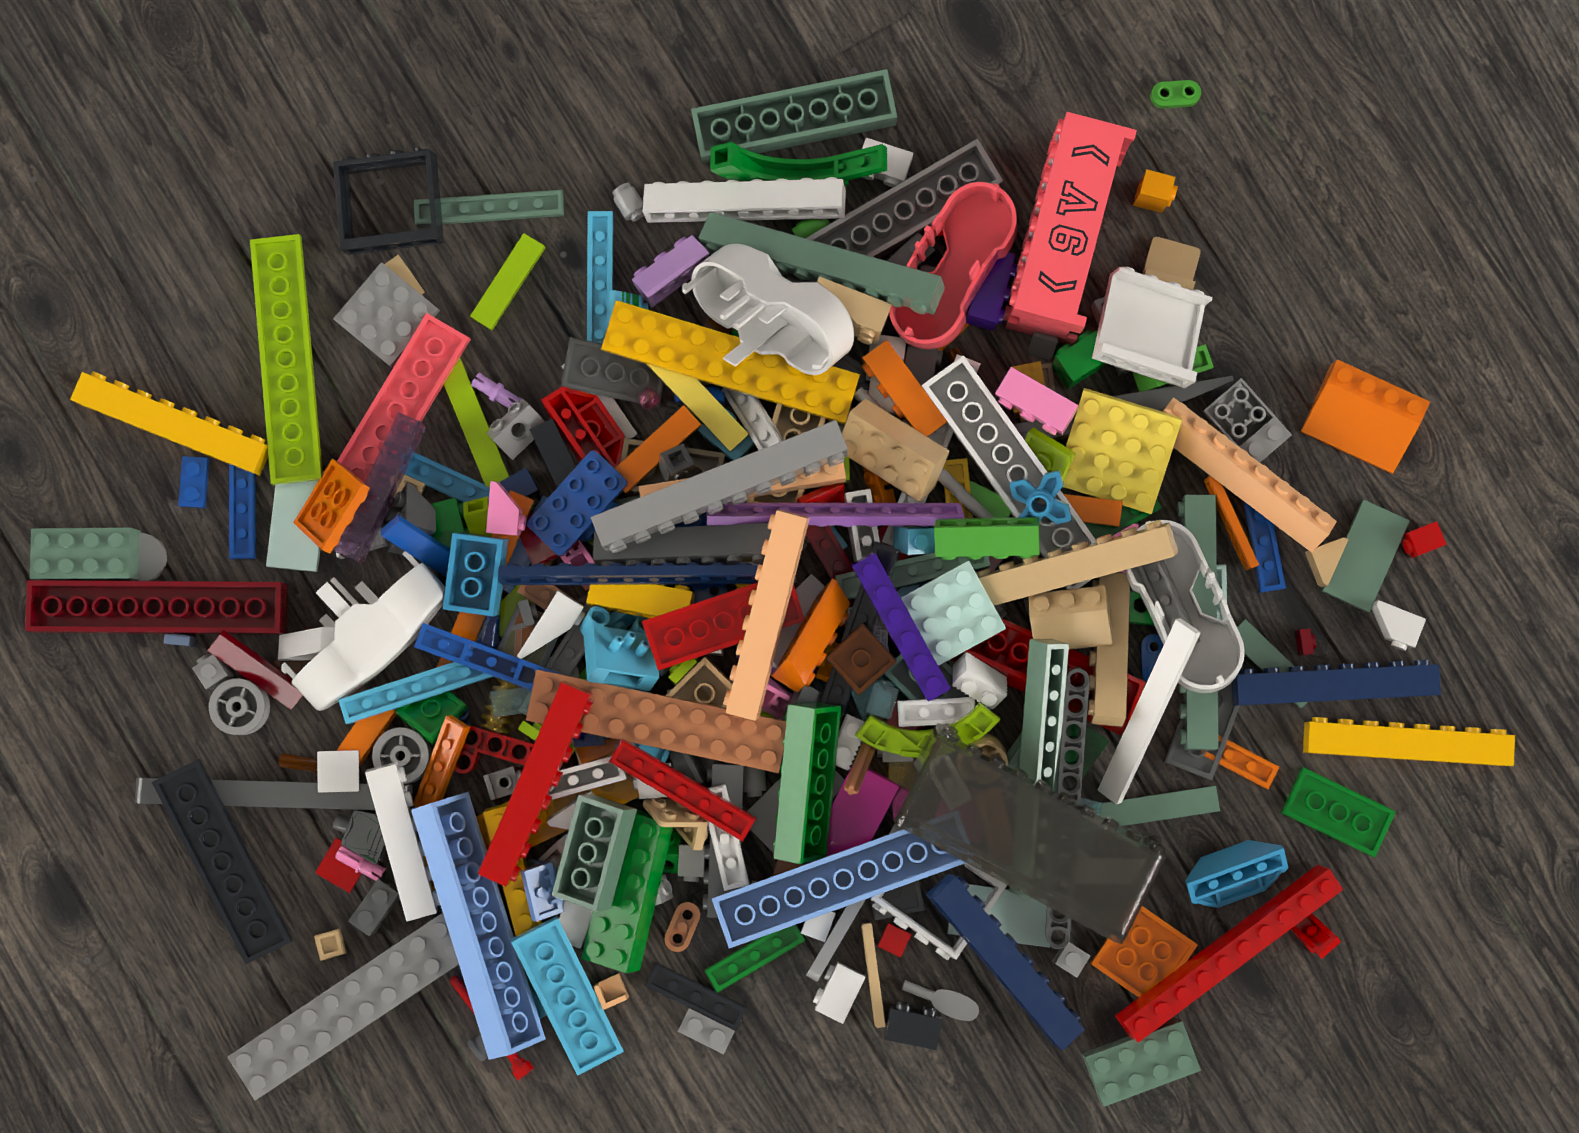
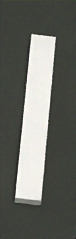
M1181 618L1176 619L1098 788L1099 792L1116 805L1122 803L1200 636L1201 632Z

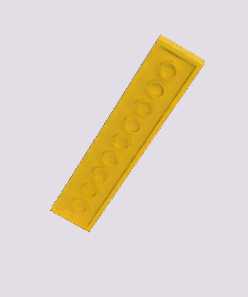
M617 300L601 350L829 420H836L842 424L846 423L860 374L831 366L822 374L810 375L789 365L785 358L779 354L760 355L755 351L737 366H734L723 360V357L741 344L739 337Z

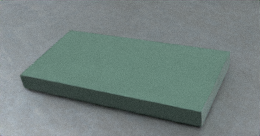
M1362 500L1345 536L1349 540L1329 585L1323 587L1321 592L1367 613L1370 612L1410 520L1366 500Z

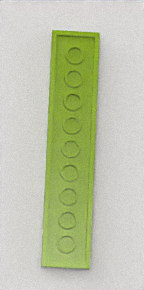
M300 234L251 239L250 248L271 484L282 485L317 481L322 478L323 471L302 237Z

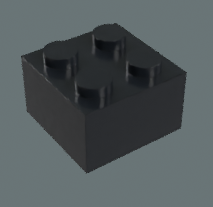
M896 1000L895 1004L889 1003L884 1038L888 1041L937 1050L942 1017L937 1013L936 1008L921 1006L919 1010L912 1008L911 1003Z

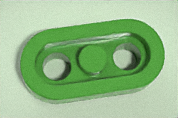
M1192 80L1160 82L1153 87L1150 99L1152 104L1160 109L1191 107L1198 102L1201 96V88ZM1185 89L1192 90L1193 95H1187ZM1160 91H1166L1168 96L1162 97Z

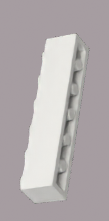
M397 762L368 769L365 774L406 921L436 914L440 901L436 890L433 891L431 881L433 879L429 866H426L424 860L425 853L421 841L419 842L418 831L410 809V807L414 806L410 791L406 792L403 782L407 781L403 766L399 767Z

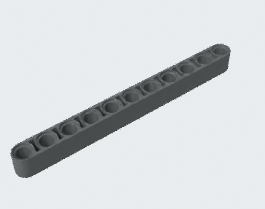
M1077 666L1069 668L1066 675L1049 894L1046 909L1045 937L1048 944L1055 949H1062L1068 945L1071 932L1090 682L1087 672ZM1076 672L1082 673L1083 682L1077 686L1070 683L1071 675ZM1073 698L1080 699L1082 703L1077 711H1070L1068 709V703ZM1071 724L1078 725L1080 729L1079 733L1074 737L1066 735V729ZM1068 750L1077 751L1078 756L1075 761L1066 762L1064 760V755ZM1066 776L1075 777L1076 782L1073 787L1066 788L1062 786V781ZM1066 801L1072 802L1074 804L1073 810L1070 813H1062L1060 811L1062 803ZM1063 827L1072 829L1071 836L1067 839H1062L1058 836L1059 830ZM1068 853L1070 855L1069 861L1066 864L1057 863L1056 858L1059 854ZM1061 878L1068 881L1067 887L1063 890L1054 887L1055 882ZM1055 905H1065V912L1062 915H1055L1052 912ZM1055 930H1062L1064 936L1056 941L1050 938L1051 933Z
M136 778L135 803L162 804L152 784L153 781L159 778ZM211 780L224 806L375 810L368 784H359V791L318 792V782ZM404 785L405 791H410L412 795L413 785Z

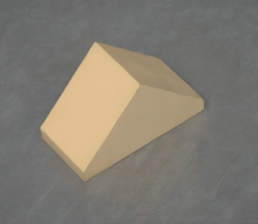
M1343 537L1317 547L1312 553L1309 550L1305 552L1318 586L1325 587L1329 585L1349 539Z

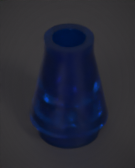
M485 615L475 639L477 643L497 650V646H500L501 615Z

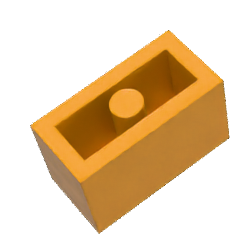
M1146 169L1139 181L1133 206L1162 213L1165 207H1170L1171 202L1175 199L1178 186L1174 185L1176 177Z

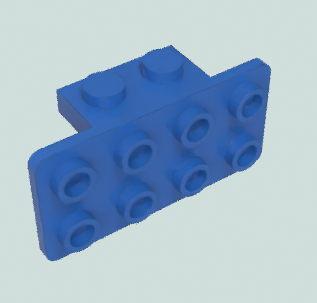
M590 451L527 521V526L557 555L563 556L578 539L587 542V540L590 541L594 538V531L596 530L591 517L618 507L619 504L614 499L623 491L628 482L598 452Z

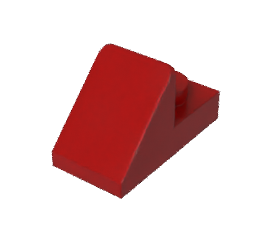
M1312 913L1291 928V931L1311 953L1315 952L1321 959L1341 942Z

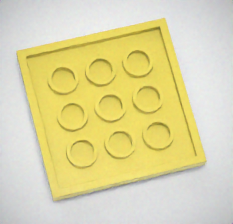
M1084 388L1066 445L1068 449L1075 452V455L1063 481V487L1101 499L1123 501V506L1152 514L1183 418Z

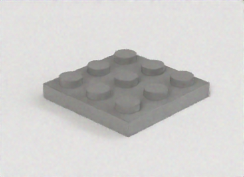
M381 262L333 319L392 368L425 314L428 313L435 317L440 310Z

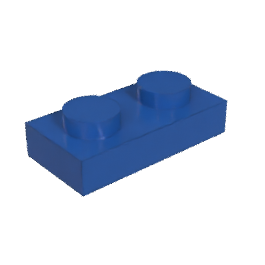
M182 456L178 506L206 508L209 458Z

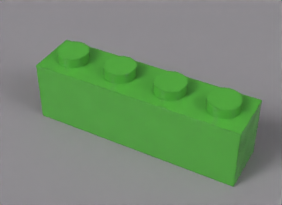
M1039 517L936 519L934 526L935 557H942L945 560H952L957 557L980 559L983 556H993L996 559H1005L1008 556H1019L1025 559L1032 558L1035 555H1039L1040 552Z

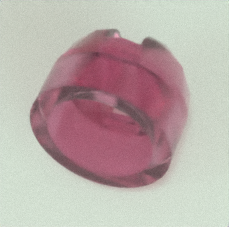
M648 387L645 388V392L642 393L640 391L638 395L639 403L645 410L655 407L660 402L657 392Z

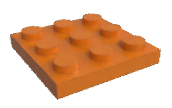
M332 459L293 523L320 549L331 553L332 549L338 545L347 525L352 522L359 505L365 501L370 487L340 462Z
M1132 900L1090 964L1137 997H1140L1185 964L1198 944L1135 900Z

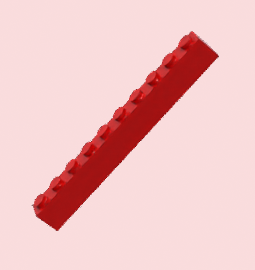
M1319 864L1117 1013L1115 1017L1128 1036L1139 1043L1341 892L1343 888L1329 868Z

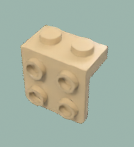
M1154 237L1150 244L1142 274H1151L1158 277V280L1175 282L1180 284L1182 288L1193 290L1195 285L1193 278L1200 257V249L1168 239Z
M652 798L643 801V807L659 826L674 827L692 850H703L704 840L708 836V821L672 799Z

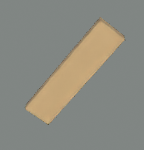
M864 922L861 924L874 1024L875 1027L881 1028L886 1026L872 923Z

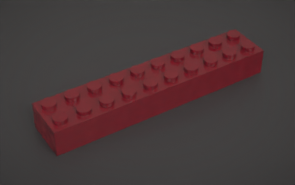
M27 580L25 631L33 633L220 634L224 630L228 634L283 635L287 633L288 584L282 582Z

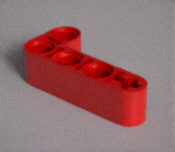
M470 726L469 732L475 731L478 735V740L474 745L468 744L465 740L454 770L462 774L473 772L478 765L481 753L525 766L534 744ZM494 738H499L502 741V748L498 752L492 751L490 743ZM518 745L525 746L527 754L523 759H518L514 754V750ZM463 755L468 756L471 761L470 766L465 770L459 766V759Z

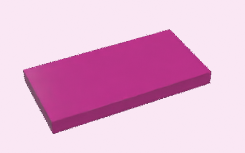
M868 768L859 793L849 795L844 790L845 783L850 774L849 771L832 804L827 857L870 842L900 785Z

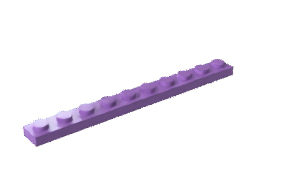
M728 503L723 505V510L712 515L706 512L707 525L769 523L771 514H776V510H784L810 517L808 525L819 527L827 525H842L845 527L853 525H867L870 527L879 525H893L895 527L918 525L927 527L935 525L936 519H964L961 503H740L737 505Z

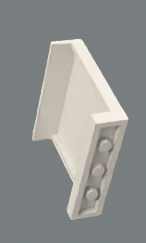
M1130 267L1117 268L1109 276L1092 359L1182 388L1190 386L1196 381L1197 372L1192 371L1204 308L1205 305L1212 301V297L1204 295L1200 290L1182 288L1180 284L1175 282L1158 280V277L1151 274L1143 275L1137 273Z

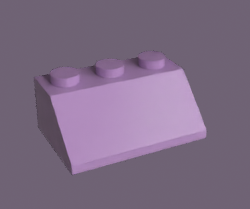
M693 235L688 238L682 237L674 244L675 248L670 252L666 253L664 251L654 259L655 263L648 268L644 266L635 272V277L632 279L633 285L651 308L681 287L685 282L689 281L696 266L709 257V252Z

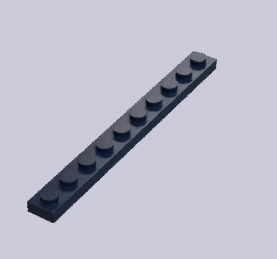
M695 562L687 563L686 565L661 563L660 566H650L647 563H636L634 566H624L621 563H611L608 566H598L594 563H585L583 566H572L568 563H560L557 566H547L542 563H535L532 566H521L511 563L506 566H499L498 577L502 585L754 584L758 582L755 579L757 565H752L748 562H741L737 565H726L722 562L712 563L711 565H701Z

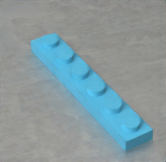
M588 211L587 341L603 344L610 321V290H613V211Z
M452 662L339 699L338 701L345 723L350 724L494 676Z

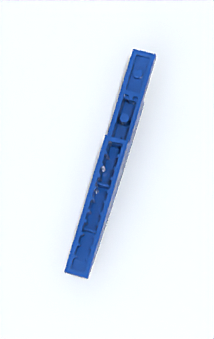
M425 623L422 624L414 645L415 648L529 690L533 688L537 669L558 673Z

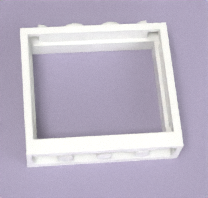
M975 859L962 865L994 887L984 901L985 907L983 909L988 914L1009 882ZM884 893L870 898V900L875 902L872 905L873 908L883 915L889 912L896 917L893 921L904 930L910 927L917 932L914 936L925 945L931 942L938 947L935 952L946 960H949L950 957L957 959L967 945L960 936L953 947L949 946L883 899Z

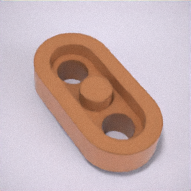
M692 902L681 903L675 910L664 939L666 946L671 951L681 952L690 944L701 916L699 907ZM685 910H690L693 913L691 919L684 918L683 912ZM681 934L683 937L682 942H674L673 936Z

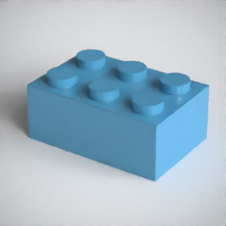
M461 532L452 533L443 602L444 610L486 616L499 615L503 585L498 577L499 566L506 565L509 539Z

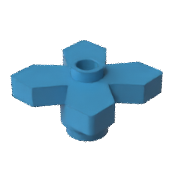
M1059 470L1045 473L1038 488L1025 478L1010 482L1009 486L1013 499L1026 504L1025 509L1018 518L1039 517L1040 523L1042 517L1046 516L1056 524L1071 521L1072 516L1069 504L1054 498L1064 485ZM1036 498H1043L1046 503L1040 505L1037 503Z

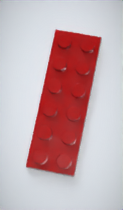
M758 582L643 620L642 624L658 671L736 645L740 640L744 641L746 631L742 630L745 616L751 613L752 605H749V599L752 590H757ZM794 584L782 629L806 621Z

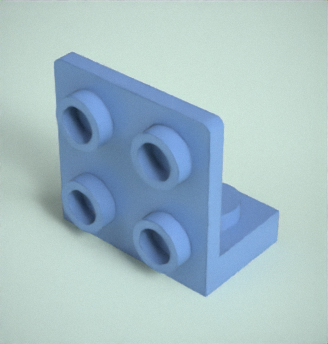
M527 860L528 868L520 870L532 921H539L564 912L562 906L564 900L552 896L557 876L555 866L552 862Z

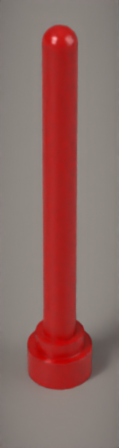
M453 975L450 978V983L474 1014L465 984L457 975ZM516 1052L506 1056L513 1065L511 1066L513 1069L512 1074L518 1081L534 1069L529 1060L525 1061L524 1058H520Z

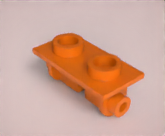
M863 468L864 482L868 489L871 490L873 503H896L893 489H884V486L891 484L870 470Z

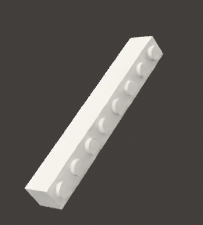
M834 177L821 180L803 178L801 180L777 179L775 181L754 179L744 182L737 180H728L726 182L707 180L701 183L680 181L668 184L654 182L653 184L644 185L642 211L647 223L706 221L710 212L737 220L845 218L846 190L843 179Z

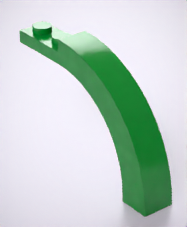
M728 142L711 147L710 171L728 180H737L739 182L754 179L763 181H775L777 179L801 180L803 178L821 180L834 177L843 179L844 186H847L848 180L887 171V147L880 144L817 159H783L760 155L741 148L733 142Z

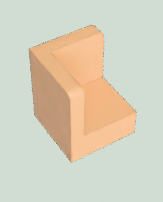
M619 973L593 986L603 1010L629 998Z

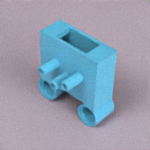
M594 606L588 611L580 624V631L584 635L587 682L645 691L652 689L659 679V671L642 624L643 620L649 618L638 616L628 631L606 627L610 621V615L603 607Z

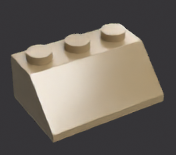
M1105 586L1043 592L1028 596L1033 639L1058 640L1068 643L1069 649L1113 645L1110 597Z

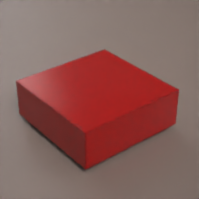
M888 923L877 946L901 958L912 934Z

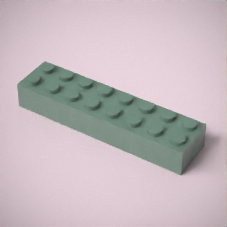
M887 69L691 109L702 165L710 163L711 147L728 142H733L741 148L758 154L896 126L897 113Z

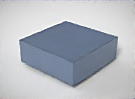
M166 633L164 635V644L195 647L196 638Z

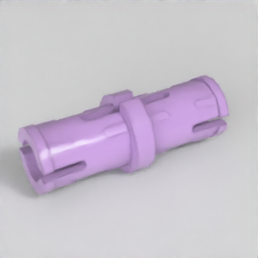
M480 372L476 375L477 380L474 378L471 384L472 387L488 395L491 401H498L507 408L514 402L522 399L504 389L503 384H496Z

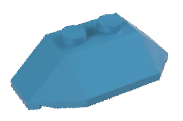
M1247 840L1200 857L1185 880L1190 901L1193 904L1199 903L1204 906L1219 908L1266 891L1278 879L1280 874L1288 869L1285 851L1282 845Z

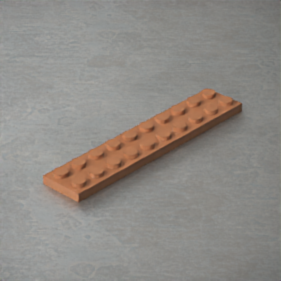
M539 669L536 670L526 717L527 721L543 724L560 683L566 681L593 693L591 700L594 703L588 715L584 714L580 724L584 725L581 732L618 740L624 738L632 743L776 773L780 771L784 752L783 739L786 732V721L759 716L754 721L726 713L727 708L621 686L587 682V679Z

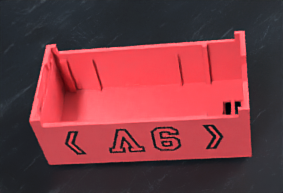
M1066 112L1064 120L1059 118L1049 144L1048 157L1041 174L1042 180L1037 189L1034 200L1035 204L1028 222L1029 228L1022 244L1023 251L1018 260L1016 276L1011 285L1009 295L1011 297L1009 305L1011 306L1006 305L1003 320L1007 321L1006 329L1029 335L1039 332L1057 337L1058 343L1074 345L1078 335L1069 332L1081 333L1085 327L1087 317L1077 315L1116 166L1121 167L1122 160L1130 144L1134 141L1137 130L1071 112Z

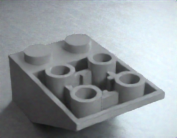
M1242 378L1203 411L1217 431L1224 434L1258 462L1263 461L1292 435Z

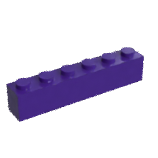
M872 552L852 563L851 566L925 699L929 702L950 690L949 684L877 555Z

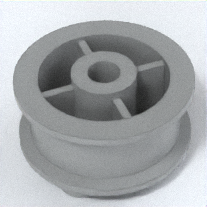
M227 680L216 687L209 700V714L212 722L221 731L232 735H248L256 732L265 724L270 713V700L267 693L250 680ZM240 703L241 709L238 711L237 705Z
M394 728L386 731L378 738L373 748L372 760L374 767L397 762L398 766H403L407 781L403 782V784H409L423 777L432 754V748L429 741L414 729ZM402 751L405 753L404 760L399 758V754Z

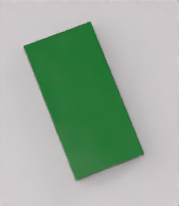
M1301 767L1281 810V814L1374 858L1396 813L1395 810L1304 767Z

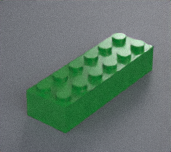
M820 702L788 704V710L785 714L786 732L783 739V761L780 767L781 785L778 790L779 806L776 815V838L773 843L774 859L803 864L827 857L841 706Z
M640 810L636 812L611 909L592 911L581 958L624 973L640 971L673 827L659 826L647 812Z

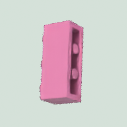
M1012 367L995 393L1000 405L1009 410L1012 407L1020 410L1021 417L1032 423L1034 420H1037L1044 424L1042 429L1052 435H1056L1057 432L1063 435L1078 410V405Z

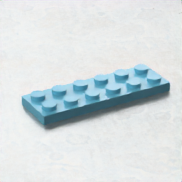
M557 916L510 939L577 1076L624 1052Z

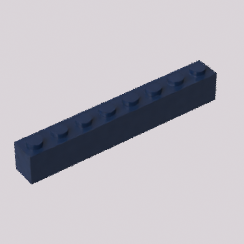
M1414 660V666H1405V661L1389 662V667H1380V662L1364 663V668L1356 669L1355 663L1339 664V669L1330 670V665H1315L1314 671H1305L1304 666L1289 667V672H1279V667L1264 668V673L1254 674V669H1240L1239 675L1231 682L1233 705L1441 695L1439 664L1430 665V660Z
M948 873L926 894L927 897L1049 1041L1063 1051L1085 1030L1079 1023L1081 1021L1080 1016L1073 1009L1070 1008L1068 1010L1063 1004L1066 1001L1057 990L1052 991L1047 985L1050 982L1041 971L1036 972L1031 965L1034 962L1025 952L1020 953L1015 946L1018 943L1009 933L1004 934L999 927L1002 924L993 914L988 915L984 911L985 904L977 895L972 896L968 892L969 885L961 876L955 877Z

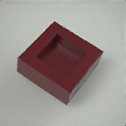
M1310 628L1295 631L1298 656L1314 654L1313 649L1316 648L1315 635L1311 634Z

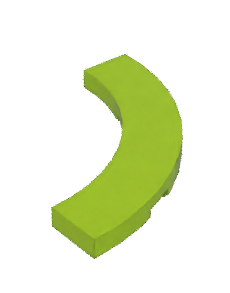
M979 702L968 714L949 725L930 730H907L889 725L870 714L855 733V736L881 751L899 754L904 757H934L958 751L960 748L977 741L1000 721V717Z

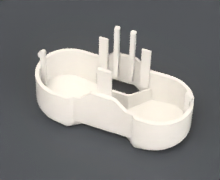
M728 244L721 247L696 266L692 274V280L682 285V290L685 294L693 289L696 300L710 318L727 329L733 327L738 330L741 344L723 357V360L734 366H737L755 351L760 355L779 354L785 358L789 365L797 370L810 375H818L827 371L852 348L854 342L853 323L842 302L818 282L793 283L782 277L768 254L750 246Z
M1161 520L1162 524L1170 522L1178 548V553L1175 557L1164 559L1194 628L1201 632L1199 636L1200 642L1195 644L1178 683L1193 692H1216L1228 686L1239 673L1244 661L1243 640L1230 614L1223 591L1219 587L1215 574L1209 568L1193 534L1181 524ZM1151 521L1145 522L1137 531L1146 529V524L1151 523ZM1137 567L1125 570L1132 590L1140 593L1164 645L1168 635L1163 626L1165 615L1159 602L1156 601L1154 606ZM1200 571L1203 577L1207 579L1205 583L1206 588H1211L1214 593V606L1219 604L1220 614L1224 621L1202 613L1192 591Z
M406 551L403 555L414 568L392 585L380 598L363 581L355 587L369 604H359L335 577L330 581L351 602V607L328 582L316 592L339 617L334 622L325 614L319 620L324 627H335L334 641L317 654L298 674L285 662L282 664L281 670L284 674L288 673L292 677V684L316 710L321 711L339 702V699L349 696L374 679L418 638L422 624H429L442 607L445 586L424 563L419 564L413 558L414 556Z

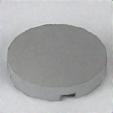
M140 533L139 581H153L161 575L164 566H166V549L162 542L154 536Z

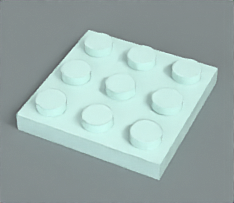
M969 561L901 597L938 666L1006 629Z

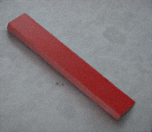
M624 738L620 741L609 760L610 763L742 842L756 820V817Z

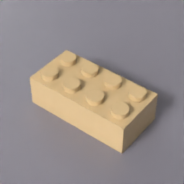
M864 399L850 411L842 432L848 448L847 457L919 502L935 488L950 452L867 399Z

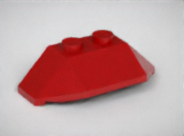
M562 386L541 400L550 418L554 420L560 435L579 463L593 450L598 452L614 468L621 463L624 438L626 436L597 395Z

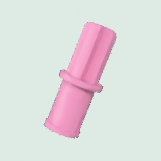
M341 846L336 853L335 858L355 869V873L361 872L375 881L382 878L383 873L386 871L385 867L368 861L345 846Z

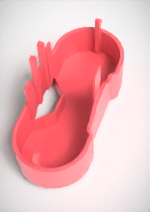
M974 182L957 189L949 197L939 215L937 214L930 227L926 225L924 228L925 234L921 241L915 243V251L906 266L918 269L919 262H924L926 259L925 252L929 245L934 246V238L943 230L947 250L936 269L928 273L941 276L945 290L934 315L926 312L925 314H919L905 306L894 307L891 305L889 311L891 322L897 334L907 344L919 349L930 350L943 347L953 341L965 325V312L995 262L1006 257L1017 234L1016 210L1009 195L999 188L998 184Z

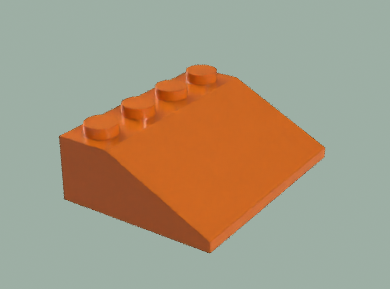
M1337 359L1330 365L1300 432L1393 474L1421 424L1430 401Z

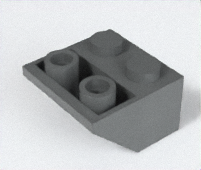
M406 483L401 492H397L393 504L387 507L385 520L389 523L397 515H400L432 536L436 531V510L412 484ZM388 541V552L403 555L405 552L403 549Z

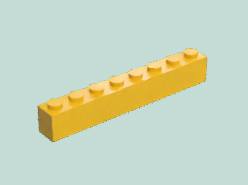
M92 371L91 375L84 372L81 373L70 400L258 476L261 475L268 459V446L265 445V439L253 434L250 438L242 435V430L230 425L228 429L219 426V421L207 416L205 420L196 417L197 412L183 407L182 411L173 408L174 403L160 398L159 402L151 399V394L139 389L136 393L129 391V386L115 380L114 384L106 382V376Z
M1312 717V722H1304L1303 753L1514 766L1515 735H1506L1507 730L1491 729L1490 734L1481 733V728L1465 727V732L1455 731V726H1440L1439 730H1430V725L1414 724V729L1404 728V723L1389 722L1388 727L1379 726V721H1363V725H1353V720L1338 719V723H1328V718Z

